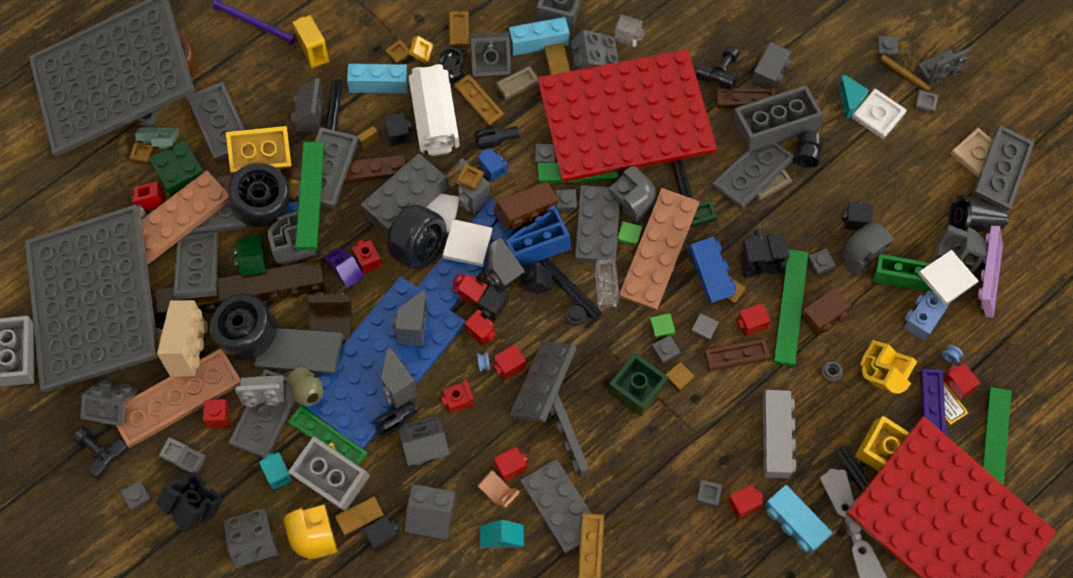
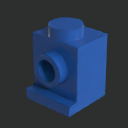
M492 148L483 150L478 156V165L491 183L508 173V163L506 161L503 162L502 157L498 153L495 154Z

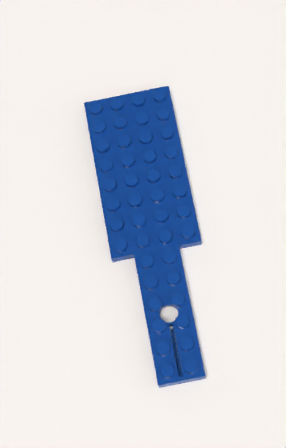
M492 199L486 203L471 221L473 224L492 227L493 231L489 244L499 238H502L505 242L519 229L504 230L493 213L496 202ZM487 253L483 267L445 259L442 256L417 287L400 276L352 333L350 339L342 345L336 374L319 373L316 376L323 384V397L313 406L302 407L343 434L360 448L365 449L378 433L375 427L383 422L373 424L372 420L391 408L396 409L393 404L389 405L386 402L381 389L383 386L381 376L387 350L389 348L392 349L417 385L465 326L464 323L466 321L452 312V309L461 300L460 296L451 291L454 285L452 283L453 279L458 273L462 275L469 274L478 279L485 270ZM421 291H425L428 313L423 346L398 344L397 336H394V328H392L393 316H397L398 308Z

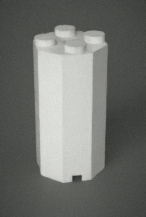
M440 64L433 65L432 67L413 68L412 74L409 75V83L420 152L424 153V150H426L432 156L448 154L452 151L451 148L453 146L455 148L459 147L448 71L443 69V66Z

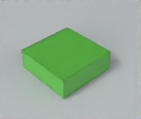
M623 221L617 242L637 247L642 226Z
M670 313L650 317L655 339L675 335Z

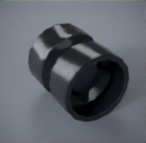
M453 47L440 51L438 64L448 71L449 83L458 82L464 73L462 53Z
M813 131L801 132L798 135V149L795 151L794 162L805 168L817 167L821 159V150L824 142L823 136Z

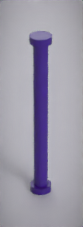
M214 0L212 4L213 9H219L282 38L290 45H293L296 41V34L282 31L222 3L221 0Z

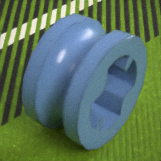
M947 345L946 351L942 353V357L951 364H958L959 359L963 357V352L954 345Z
M485 352L484 355L477 353L479 371L482 372L483 369L489 371L488 352Z

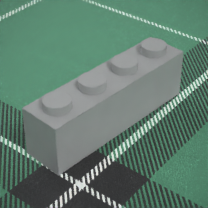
M765 390L763 395L764 478L789 479L792 473L796 471V459H792V451H795L796 441L792 439V431L795 430V418H792L791 411H794L795 399L791 398V391Z

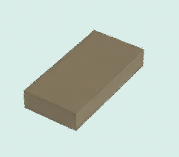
M530 66L496 82V86L505 100L538 85L537 76Z
M783 169L772 182L757 194L756 198L759 201L791 184L792 179Z

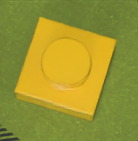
M416 36L413 38L409 54L423 63L428 62L433 44L420 36Z

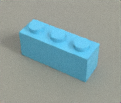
M565 17L509 27L510 46L513 56L542 51L544 46L563 43L564 46L569 45V29Z
M348 64L347 82L349 92L408 93L407 65Z
M787 485L768 500L765 505L767 514L782 525V530L788 536H793L797 541L798 547L803 552L807 551L811 555L832 534L825 524Z

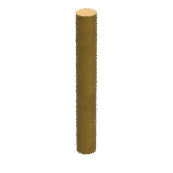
M886 55L880 58V62L923 91L928 92L931 89L930 85Z

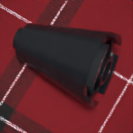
M963 195L956 197L958 200L952 202L949 211V224L964 231L968 227L978 233L991 231V226H1000V229H1003L1009 222V216L1004 209Z

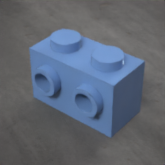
M928 290L925 296L921 294L915 302V305H917L915 311L910 310L904 319L907 321L904 329L925 341L950 302L944 305L931 290Z

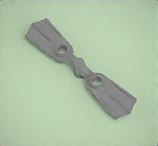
M830 469L820 477V480L836 512L841 517H844L848 527L847 533L855 543L852 547V553L859 578H887L871 545L866 541H862L863 539L860 534L862 528L846 515V512L841 508L842 505L850 508L854 503L846 471ZM858 548H863L865 554L861 555L858 552Z

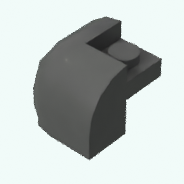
M632 166L624 171L623 176L609 188V193L623 204L622 212L635 224L639 223L654 208L657 195L655 186L636 166Z
M298 211L277 217V221L268 229V238L274 259L277 263L284 266L298 264L297 260L316 255L315 250H296Z
M869 222L849 238L842 255L845 266L854 277H857L871 267L874 259L891 246L894 238L879 223Z
M949 225L943 234L940 233L934 245L930 263H933L952 250L969 271L973 273L986 256L985 240L977 231L970 227L964 231Z

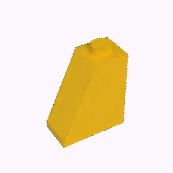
M301 17L294 21L295 34L311 68L329 62L325 40L312 17Z

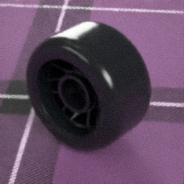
M252 163L240 168L232 176L228 185V201L231 211L238 220L249 226L265 227L274 224L277 221V217L285 215L289 206L290 189L286 177L276 167L265 163Z
M411 205L403 209L394 219L389 229L387 248L390 256L397 262L412 269H423L429 266L443 248L447 232L445 220L437 212L421 205Z
M237 294L225 299L217 306L210 321V333L216 345L225 354L238 360L253 359L263 354L272 345L277 332V322L273 312L261 299L250 294Z

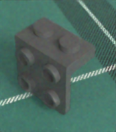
M582 30L571 40L575 70L619 62L615 39L612 36Z
M265 509L254 510L224 521L227 547L235 568L278 555Z

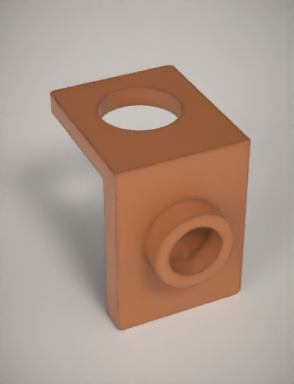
M492 470L477 485L496 506L506 508L519 494L517 489L509 488Z

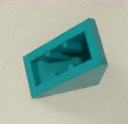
M844 75L841 77L839 90L846 119H850L866 99L869 90Z
M499 520L480 526V548L524 547L522 524Z

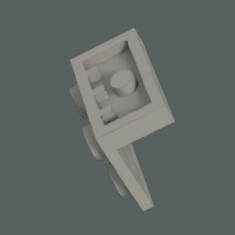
M284 376L241 378V386L235 387L241 404L254 407L262 403L278 405L279 402H285Z

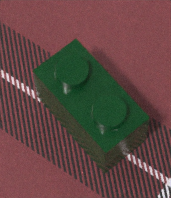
M261 234L237 238V247H233L235 269H240L241 276L266 272L265 251Z

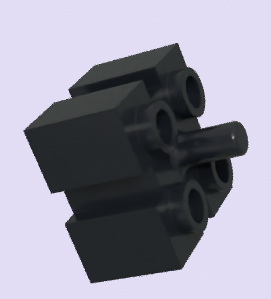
M757 229L754 231L755 236L744 239L743 249L739 254L744 278L760 276L763 273L769 275L784 272L785 263L788 262L790 257L785 234L770 233L764 238L762 230Z
M194 471L183 476L180 482L176 479L164 485L155 504L167 515H173L175 517L173 521L184 532H187L197 527L199 522L203 524L214 518L224 499L213 489L208 490L205 487L206 482Z

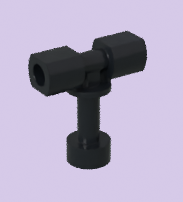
M732 46L726 47L722 54L724 59L721 64L714 66V68L701 64L696 72L697 79L708 83L711 80L719 82V87L732 91L737 83L736 76L728 74L726 69L730 62H736L740 55L739 51Z
M82 427L75 433L73 440L80 446L85 444L95 453V461L86 469L98 480L109 470L107 465L114 458L119 460L129 448L119 438L109 447L106 445L101 447L91 438L92 433L86 427Z

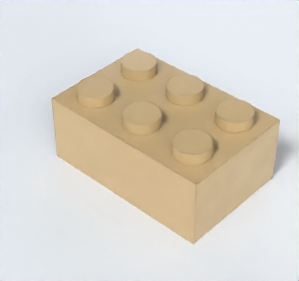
M194 300L170 301L157 354L170 377H195L196 369L200 365L199 355L200 351L204 348L203 338L204 334L207 333L208 324L202 316L201 309L198 308Z

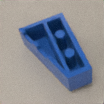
M555 205L550 208L548 213L542 217H537L530 226L522 228L505 241L507 247L522 267L571 249L570 235Z
M713 236L691 244L686 251L693 258V268L698 272L701 280L700 284L708 303L712 304L735 295L736 286L733 279H729L727 261L725 259L722 260L720 242L718 240L715 241Z

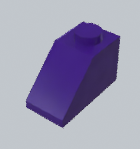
M341 247L323 257L338 280L346 287L357 284L360 281L359 279L364 277L354 257Z

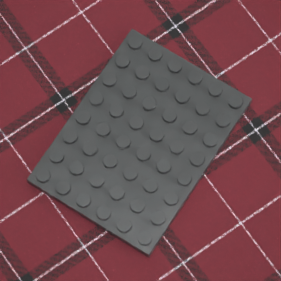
M145 0L29 56L52 154L56 157L195 92L169 0Z
M135 204L25 240L40 391L44 393L159 358L140 207Z

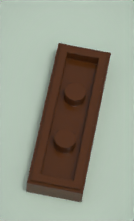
M717 88V108H738L774 96L775 89L734 88L731 91L725 88Z
M765 339L704 350L709 371L770 359Z

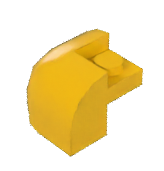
M873 340L860 365L862 366L864 378L870 384L879 389L899 394L907 390L911 385L907 379L917 361L913 357L896 353L889 344Z
M325 505L304 511L301 508L284 517L283 521L288 541L293 551L299 556L316 559L338 552Z

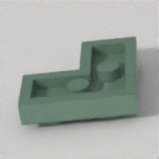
M179 127L139 128L135 133L136 141L151 143L152 146H158L159 149L170 148L180 135Z

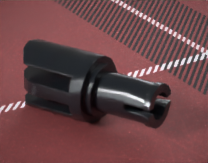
M517 126L502 130L498 127L477 130L474 133L478 147L481 150L501 146V143L506 140L520 138Z
M409 401L399 409L391 408L372 420L373 424L383 421L375 427L377 432L385 430L379 434L381 439L402 427L405 419L418 412L417 407L412 408L416 406L414 402Z

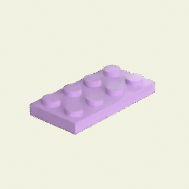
M991 226V232L986 235L988 251H986V256L983 259L984 264H986L985 270L981 272L983 288L979 289L981 309H984L985 317L994 318L1003 250L1000 226Z

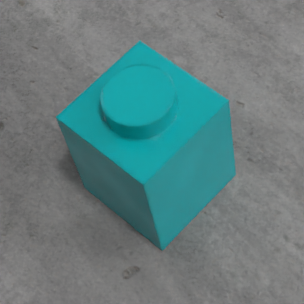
M279 452L268 454L259 462L272 490L292 481Z

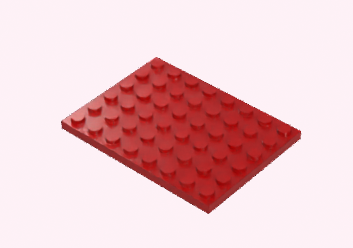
M688 49L537 77L562 182L624 171L632 166L640 168L717 152Z
M924 416L919 419L900 443L899 447L845 513L918 578H1024L1056 534V531Z

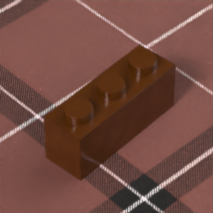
M544 182L497 201L493 213L505 231L512 228L517 229L522 224L534 222L537 217L545 215L552 206L555 205L557 207L559 198L548 182Z

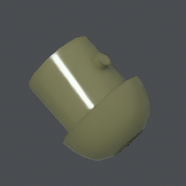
M304 367L293 370L287 378V383L292 389V398L298 404L309 407L317 404L323 397V384L319 378L314 377V373Z

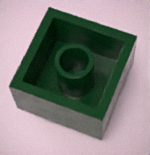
M185 140L149 158L154 171L170 198L204 173Z
M634 353L610 382L608 393L642 417L667 386L669 377Z

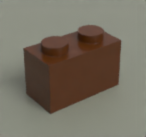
M835 287L806 307L801 314V319L815 335L821 332L826 333L833 327V323L836 321L842 322L849 316L848 312L851 305Z

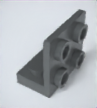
M967 48L954 54L950 49L919 63L917 69L928 85L939 84L951 75L956 76L962 72V68L967 62L971 51Z
M108 380L98 381L82 394L80 419L122 426L125 423L126 403L138 393V388H133L129 384H111Z

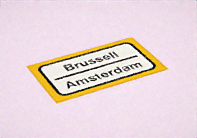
M944 382L945 418L951 425L967 415L968 411Z

